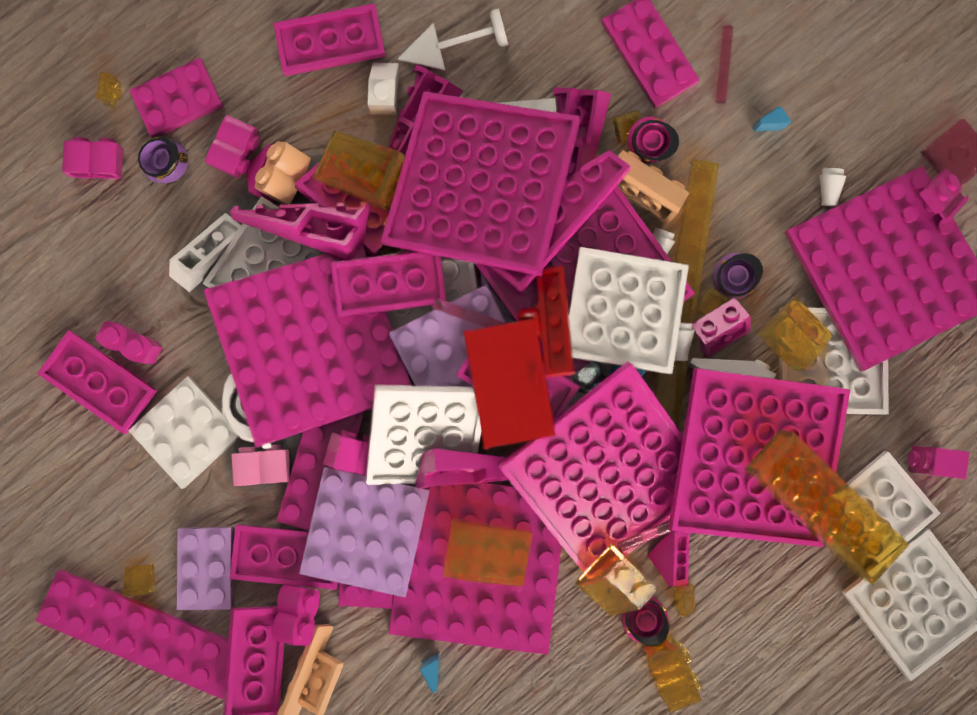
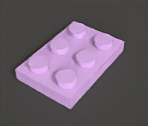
M234 527L178 529L177 610H222L233 608V579H230L234 544Z

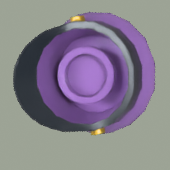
M154 137V139L147 141L141 147L138 154V163L143 173L150 180L156 183H171L185 173L188 167V156L185 148L180 143L166 137Z
M728 254L714 268V286L718 293L726 298H744L751 294L760 282L763 275V266L760 260L752 254Z

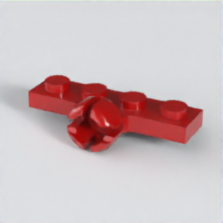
M564 266L543 268L542 275H537L538 304L535 307L521 309L518 312V320L535 319L539 341H542L544 370L547 378L574 375Z

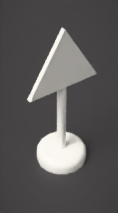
M499 8L492 10L490 13L492 27L443 42H438L433 23L398 60L446 71L440 49L492 33L495 34L499 46H507L508 41Z

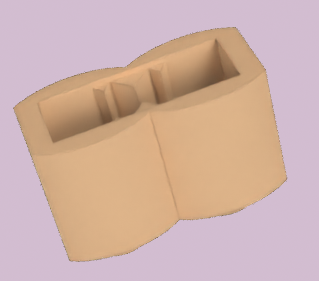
M277 141L267 151L266 165L257 172L254 188L279 203L290 204L297 192L295 183L305 175L311 158L287 142Z

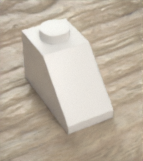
M373 62L368 84V107L372 115H397L399 63Z

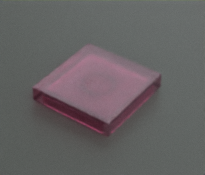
M964 118L957 121L920 152L938 173L948 169L951 174H954L959 179L961 187L977 174V133Z

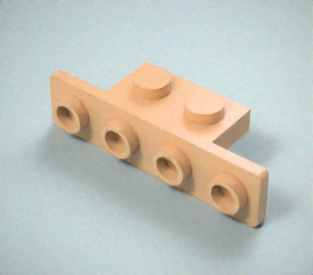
M329 624L315 625L312 641L309 646L305 647L303 654L298 660L297 670L293 680L288 685L287 695L277 715H299L302 706L315 715H324L344 665L343 662L324 652L333 626Z

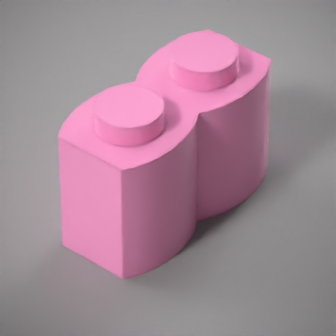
M282 444L272 445L271 448H266V451L255 452V447L239 448V453L232 454L233 486L290 481L289 449L282 450Z

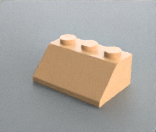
M622 150L618 157L630 165L631 171L617 186L627 199L668 224L680 211L689 192L685 190V186L676 180L670 181L664 177L663 172L657 167H649L641 162V158L637 154L630 151L627 153Z

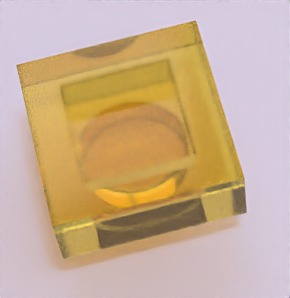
M101 72L95 98L105 106L116 108L117 100L120 99L122 94L121 83L112 74Z
M640 110L612 117L617 143L628 142V134L631 127L641 119Z
M709 287L695 311L705 316L731 299Z

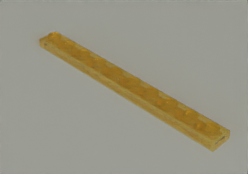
M697 159L691 161L687 185L689 195L684 204L675 263L689 265L686 281L695 294L683 302L680 322L692 324L695 321L719 163ZM674 360L672 374L661 372L657 374L654 396L673 421H679L688 361Z

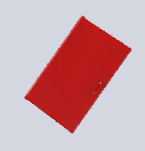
M535 319L463 331L484 449L556 436Z

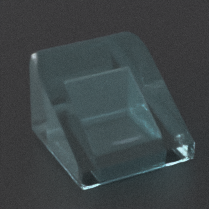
M593 361L571 376L570 379L580 386L577 390L578 392L587 394L598 385L602 377L601 363Z

